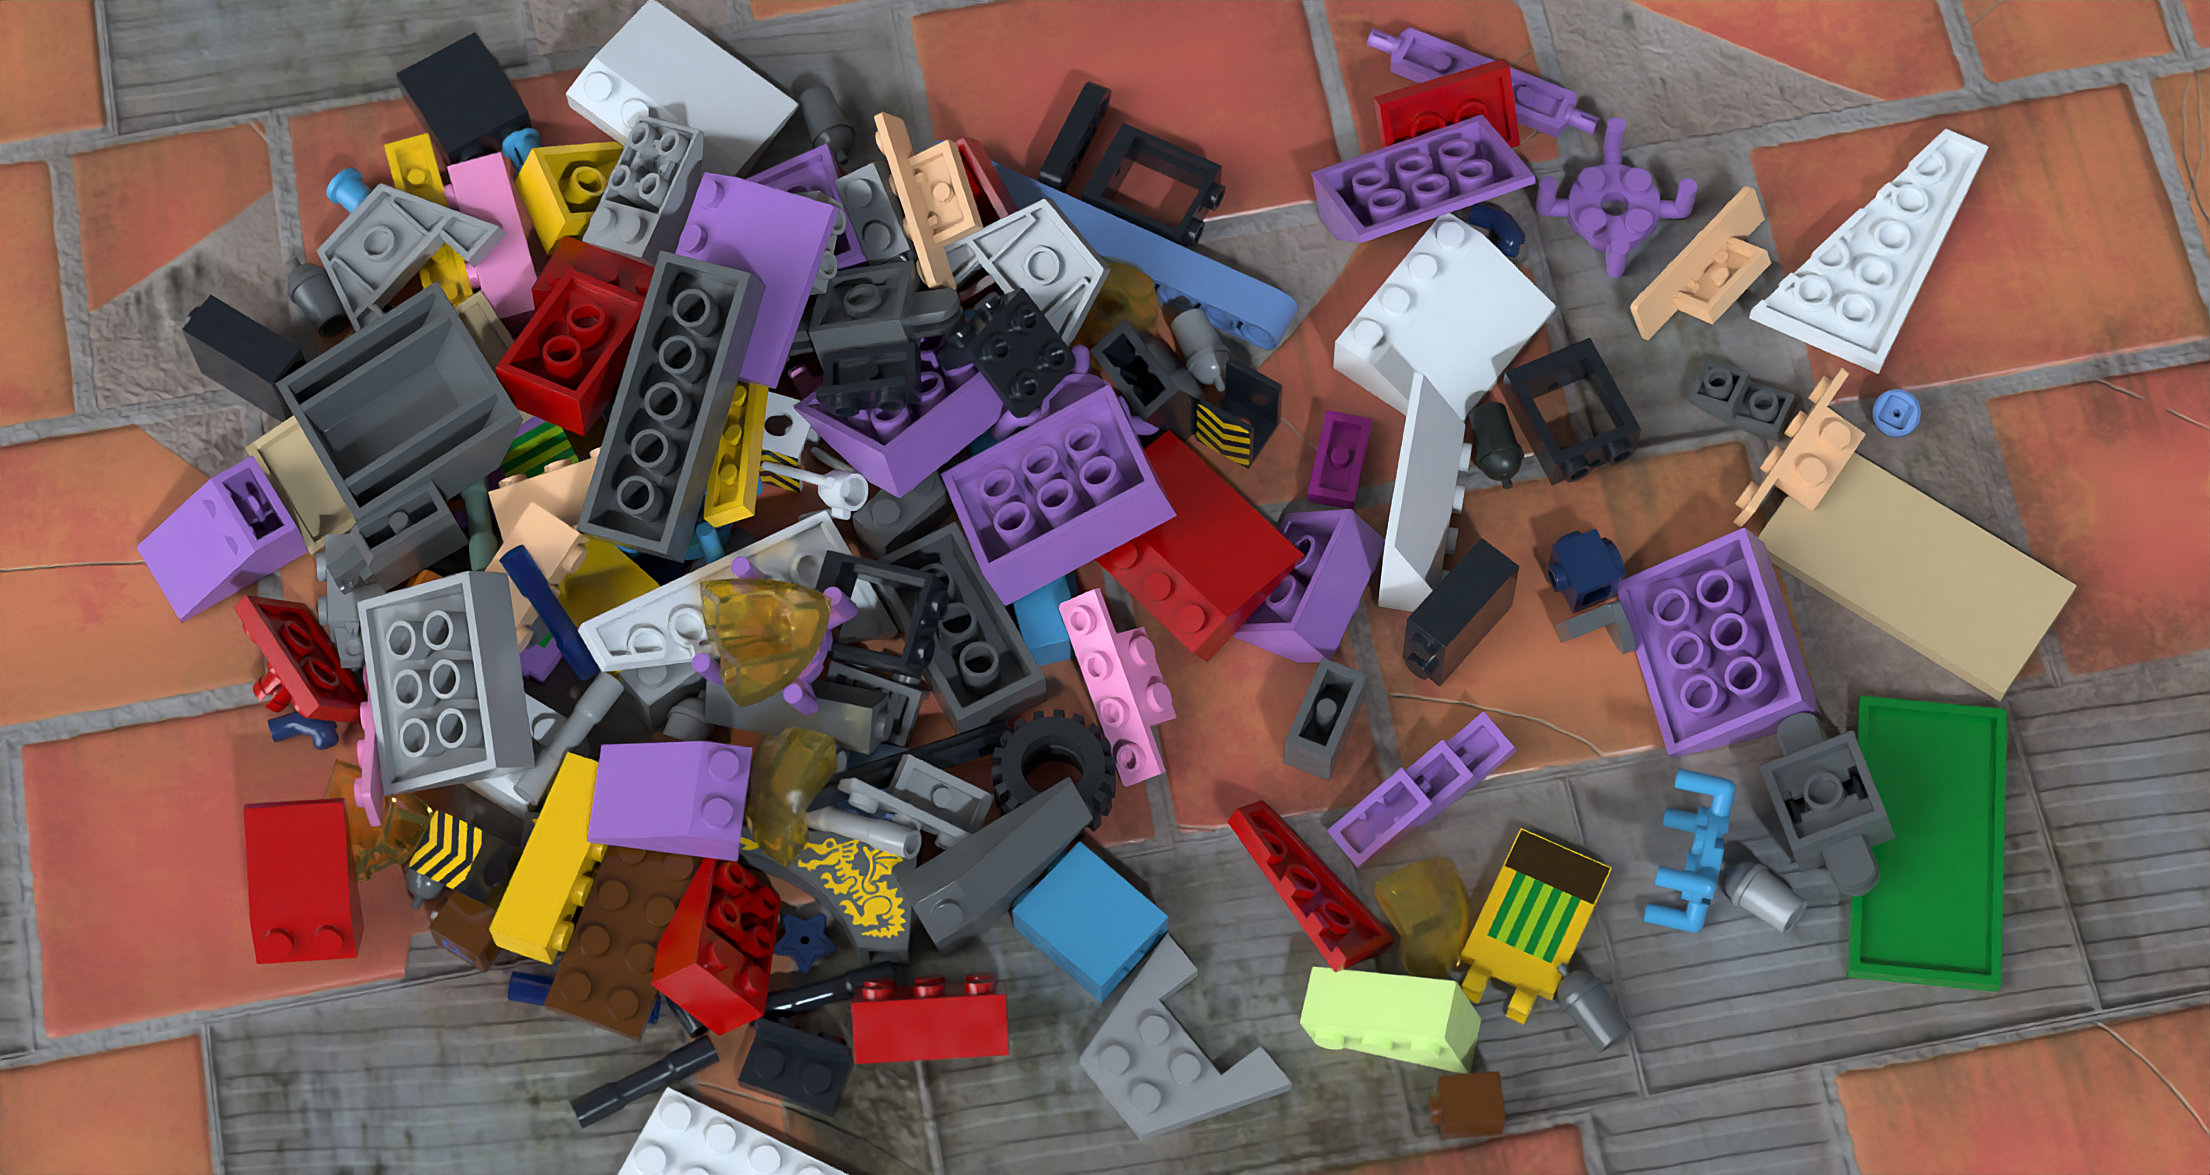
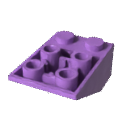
M253 455L210 478L137 546L139 553L181 623L308 553L298 527Z

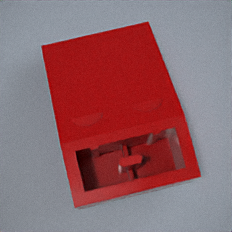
M704 857L658 943L651 985L718 1036L764 1016L781 897L745 870L738 862Z

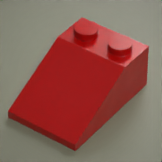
M568 268L495 367L497 378L517 410L585 437L610 402L623 373L646 298Z
M345 797L244 804L249 916L257 965L357 958L364 931V923Z

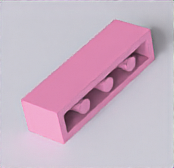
M501 152L447 166L452 184L443 187L450 209L499 226L506 233V236L475 268L468 262L465 263L472 289L481 288L482 293L512 338L515 339L518 338L536 313L531 288L536 282L537 277Z

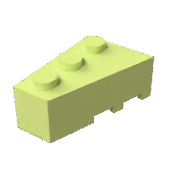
M1312 966L1300 1024L1313 1039L1314 1043L1323 1048L1332 1050L1347 1048L1461 1074H1470L1481 1018L1456 981L1342 970L1335 973L1332 968Z

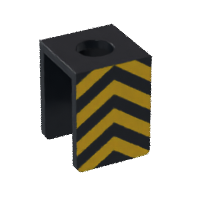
M1230 357L1226 362L1225 397L1217 407L1204 399H1201L1197 404V441L1249 469L1281 423L1282 385Z
M437 810L410 861L409 867L459 893L498 910L524 850Z

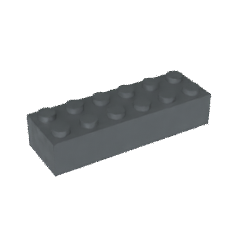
M660 250L577 525V531L598 541L684 563L766 285L749 272Z

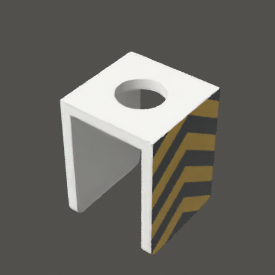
M768 391L759 475L762 483L801 493L803 488L801 480L764 470L762 463L769 461L801 469L800 455L805 443L818 446L820 436L795 411L794 406L800 403V400ZM814 405L812 408L817 409L818 405Z

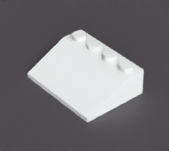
M649 0L593 57L566 93L569 106L624 147L639 115L701 130L704 132L701 180L704 172L744 179L799 106L793 99L656 0Z
M1447 213L1438 217L1335 341L1333 368L1405 416H1407L1414 372L1422 373L1459 418L1465 422L1470 412L1480 404L1553 314L1556 306L1482 233L1451 213Z
M1414 372L1384 546L1378 600L1379 607L1414 612L1450 572L1442 570L1444 556L1454 557L1458 528L1449 527L1451 513L1461 514L1465 486L1456 485L1458 470L1468 472L1472 444L1463 442L1464 422L1422 373Z

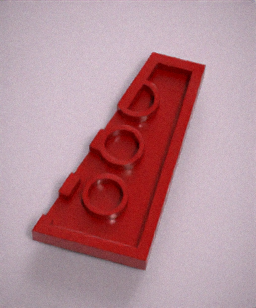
M1264 800L1237 808L1227 821L1335 973L1385 953L1396 940Z

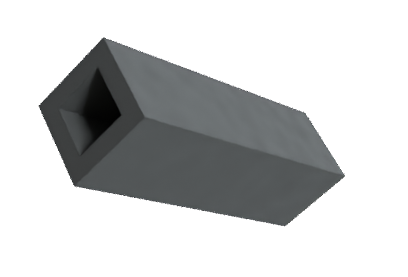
M744 674L722 685H714L708 680L706 684L704 717L707 723L817 745L833 743L838 745L839 749L867 755L889 738L894 720L893 713L888 711L889 693L815 679L810 683L819 704V709L813 716L803 715L786 702L783 692H775L774 690L758 686Z

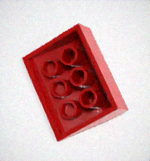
M1168 430L1144 450L1177 516L1094 560L1193 654L1208 662L1301 562L1305 555L1172 431Z

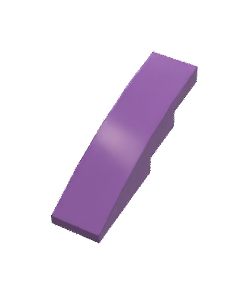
M1483 711L1447 743L1442 739L1406 771L1401 767L1330 827L1327 832L1355 866L1360 869L1445 810L1514 755L1517 749Z

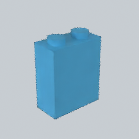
M1079 841L1070 852L1063 850L1046 869L1048 874L1036 887L1031 884L1014 900L1012 905L1014 908L1012 910L1013 925L1020 934L1100 1003H1103L1163 940L1168 933V916Z

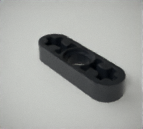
M1091 81L1084 85L1043 163L1038 176V182L1060 192H1066L1107 112L1111 99V89Z

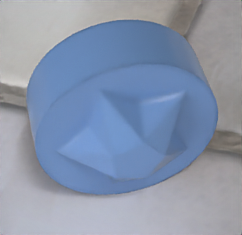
M1893 389L1883 393L1876 400L1873 407V420L1877 428L1886 436L1902 438L1910 435L1918 427L1921 420V408L1917 399L1911 393L1905 390Z

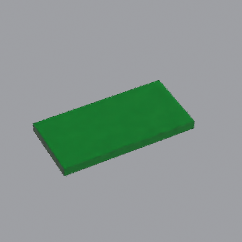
M1860 695L1857 702L1856 739L1896 838L1872 847L1880 869L1879 883L1872 891L1865 895L1850 896L1847 978L1990 992L1999 991L2002 974L2007 709Z

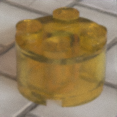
M1105 262L1111 271L1071 344L1072 348L1076 345L1086 346L1090 355V367L1103 371L1105 370L1090 350L1123 320L1126 319L1155 336L1158 333V301L1153 280L1149 275L1142 273L1138 269L1117 262Z

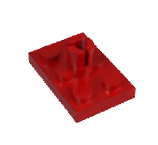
M1504 58L1373 97L1381 148L1482 114L1511 148L1520 146L1510 66Z
M245 595L233 608L244 623L242 628L249 639L258 644L267 658V666L269 668V672L264 677H260L253 685V692L257 699L261 702L270 694L273 698L265 707L277 713L282 712L291 701L294 708L308 719L362 724L360 706L361 702L368 701V697L349 668H341L338 652L306 604Z

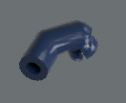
M1481 203L1473 205L1468 223L1494 232L1499 236L1495 247L1505 256L1512 258L1518 256L1520 245L1525 244V233L1515 218L1507 212Z
M298 711L268 720L274 743L303 734L312 737L313 745L317 750L331 748L339 742V736L335 731V728L338 726L335 721L308 719Z

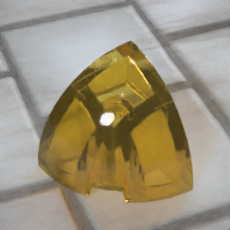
M736 578L700 582L701 606L707 639L710 642H716L717 650L720 653L721 667L718 673L728 693L740 708L759 703L774 696L791 684L806 669L825 636L831 611V598L809 587L776 580Z
M787 727L777 737H773L768 733L757 747L751 759L744 810L745 821L757 845L770 858L786 868L789 867L809 841L805 810L838 769L834 738L823 733L799 727Z
M336 759L323 799L345 797L357 882L360 883L370 880L372 874L395 863L398 865L403 864L413 856L434 812L426 803L411 792L392 796H384L383 794L381 826L371 827L365 808L357 807L354 796V781L356 778H362V769L357 765Z
M1436 857L1411 864L1376 881L1374 896L1401 935L1398 957L1411 977L1447 980L1460 962L1461 953L1469 934L1471 910L1467 888L1455 862L1447 857Z

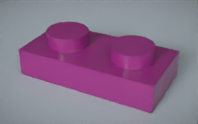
M1326 410L1307 493L1308 502L1354 510L1372 428V418Z

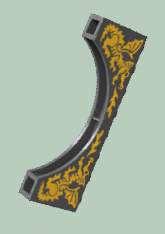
M542 809L539 813L525 812L520 849H525ZM743 821L738 861L736 862L743 868L763 872L784 880L801 889L820 903L844 929L855 948L861 964H876L890 960L891 966H911L916 912L897 880L921 866V848L914 858L906 859L875 849L868 843L833 832L813 831L812 828L800 824H789L784 826V829L764 828L762 824L754 821ZM597 861L590 877L593 878V882L602 862ZM581 906L577 907L571 920L574 924V929L583 910Z

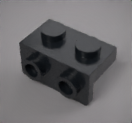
M916 342L823 354L824 387L816 388V399L829 414L838 417H852L859 414L860 410L879 408L885 411H897L905 408L906 404L922 402L921 348Z

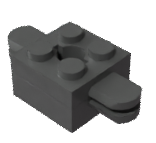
M913 260L837 271L834 278L829 279L826 293L817 295L815 307L804 309L788 355L793 356L816 352L824 372L823 354L916 342L920 347L922 337L948 334L954 327L965 321V314L960 306L958 294L953 288L931 291L923 290Z
M1803 712L1792 714L1785 718L1778 726L1777 739L1784 757L1759 766L1792 852L1802 873L1826 864L1833 883L1844 895L1854 897L1865 895L1875 888L1880 878L1879 865L1872 847L1896 838L1853 730L1828 739L1823 725L1813 714Z

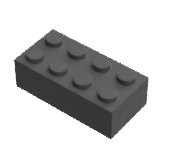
M956 522L875 560L935 574L949 587L947 591L949 594L948 610L945 617L938 621L933 637L935 640L934 656L931 663L927 667L924 666L922 675L956 735L1001 720L1007 721L1047 701L1044 674L1003 603L984 577L972 549ZM873 583L875 592L904 643H906L921 593Z

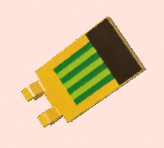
M1521 828L1461 953L1460 961L1471 965L1462 984V991L1468 1000L1479 1004L1491 976L1517 987L1509 1003L1506 1017L1523 1025L1526 1023L1538 995L1552 1001L1563 978L1557 967L1564 962L1567 966L1569 965L1608 881L1612 868Z

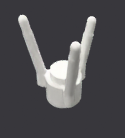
M813 447L810 451L811 454L835 469L825 475L769 461L762 463L764 470L818 485L819 496L826 505L832 507L802 514L798 518L799 522L824 510L827 511L831 519L848 520L851 517V511L860 509L867 500L868 484L865 477L855 468L848 466L818 447Z

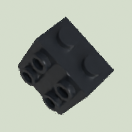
M1024 288L1002 295L992 292L974 306L973 310L976 314L969 322L964 321L958 324L945 336L948 343L935 357L946 371L973 363L1012 415L1020 419L1029 416L1075 367L1076 358Z

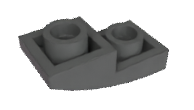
M1710 360L1705 361L1688 396V401L1708 414L1742 430L1780 442L1797 406L1796 394L1753 383L1749 371Z

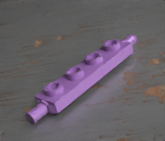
M1411 27L1405 30L1399 37L1373 28L1367 42V46L1391 54L1390 72L1417 83L1494 61ZM1510 67L1517 123L1558 138L1559 134L1568 125L1594 135L1599 125L1600 117L1576 109L1577 93Z

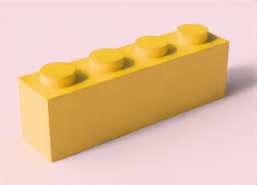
M567 752L489 928L496 946L551 965L555 960L558 950L564 952L567 949L574 930V924L571 920L577 907H584L593 885V878H590L597 861L602 862L608 848L606 844L587 842L599 762Z

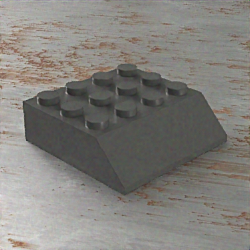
M437 281L275 383L356 522L366 518L431 479L444 501H448L500 467L523 422L519 411Z

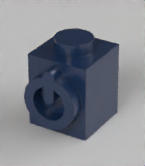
M1593 529L1583 534L1580 531H1574L1558 539L1555 545L1552 546L1549 565L1546 566V573L1554 591H1562L1574 614L1617 597L1620 580L1625 577V567L1619 550L1612 540L1606 537L1601 538L1597 529Z

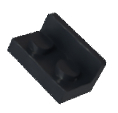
M773 1016L771 1021L757 1018L753 1026L755 1038L738 1078L739 1087L834 1118L855 1064L852 1049L846 1046L847 1042L841 1037L828 1032H819L818 1036L800 1031V1027L796 1023L783 1017Z

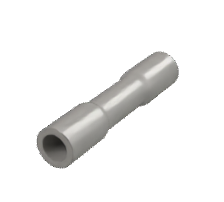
M605 672L598 674L575 705L574 711L546 749L534 759L535 768L526 770L514 785L513 790L522 799L532 805H538L553 785L567 752L574 753L592 727L602 720L623 692L624 687L617 679Z
M791 797L786 805V818L790 822L822 832H833L868 843L875 849L906 859L914 858L921 847L922 837L918 830L893 822L868 818L837 808L835 805L807 814H799L792 804Z

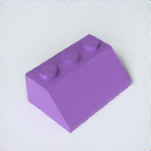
M1351 509L1286 513L1278 531L1299 549L1305 557L1233 636L1297 663H1317L1321 661L1322 657L1332 660L1333 655L1340 647L1341 638L1347 625L1359 606L1360 598L1369 578L1378 566V559L1385 546V539Z

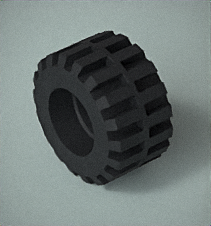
M1054 709V717H1044L1042 710L1034 712L1033 721L1029 723L1023 717L1014 722L1015 733L1013 734L1006 730L1000 737L1001 748L995 747L993 766L991 767L994 799L997 808H1001V817L1041 794V792L1035 790L1026 782L1028 774L1036 766L1049 761H1062L1071 764L1082 774L1083 777L1075 787L1093 817L1074 838L1075 842L1085 838V828L1088 827L1093 832L1101 826V815L1108 817L1112 809V798H1115L1116 792L1115 759L1112 756V748L1108 739H1101V729L1094 723L1085 727L1084 716L1074 713L1072 719L1065 718L1064 710Z

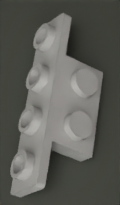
M910 754L902 756L887 793L855 778L841 779L837 788L849 794L848 803L861 810L875 814L877 808L894 816L891 821L893 823L918 830L919 832L922 829L937 836L934 844L945 850H948L981 829L994 799V795Z

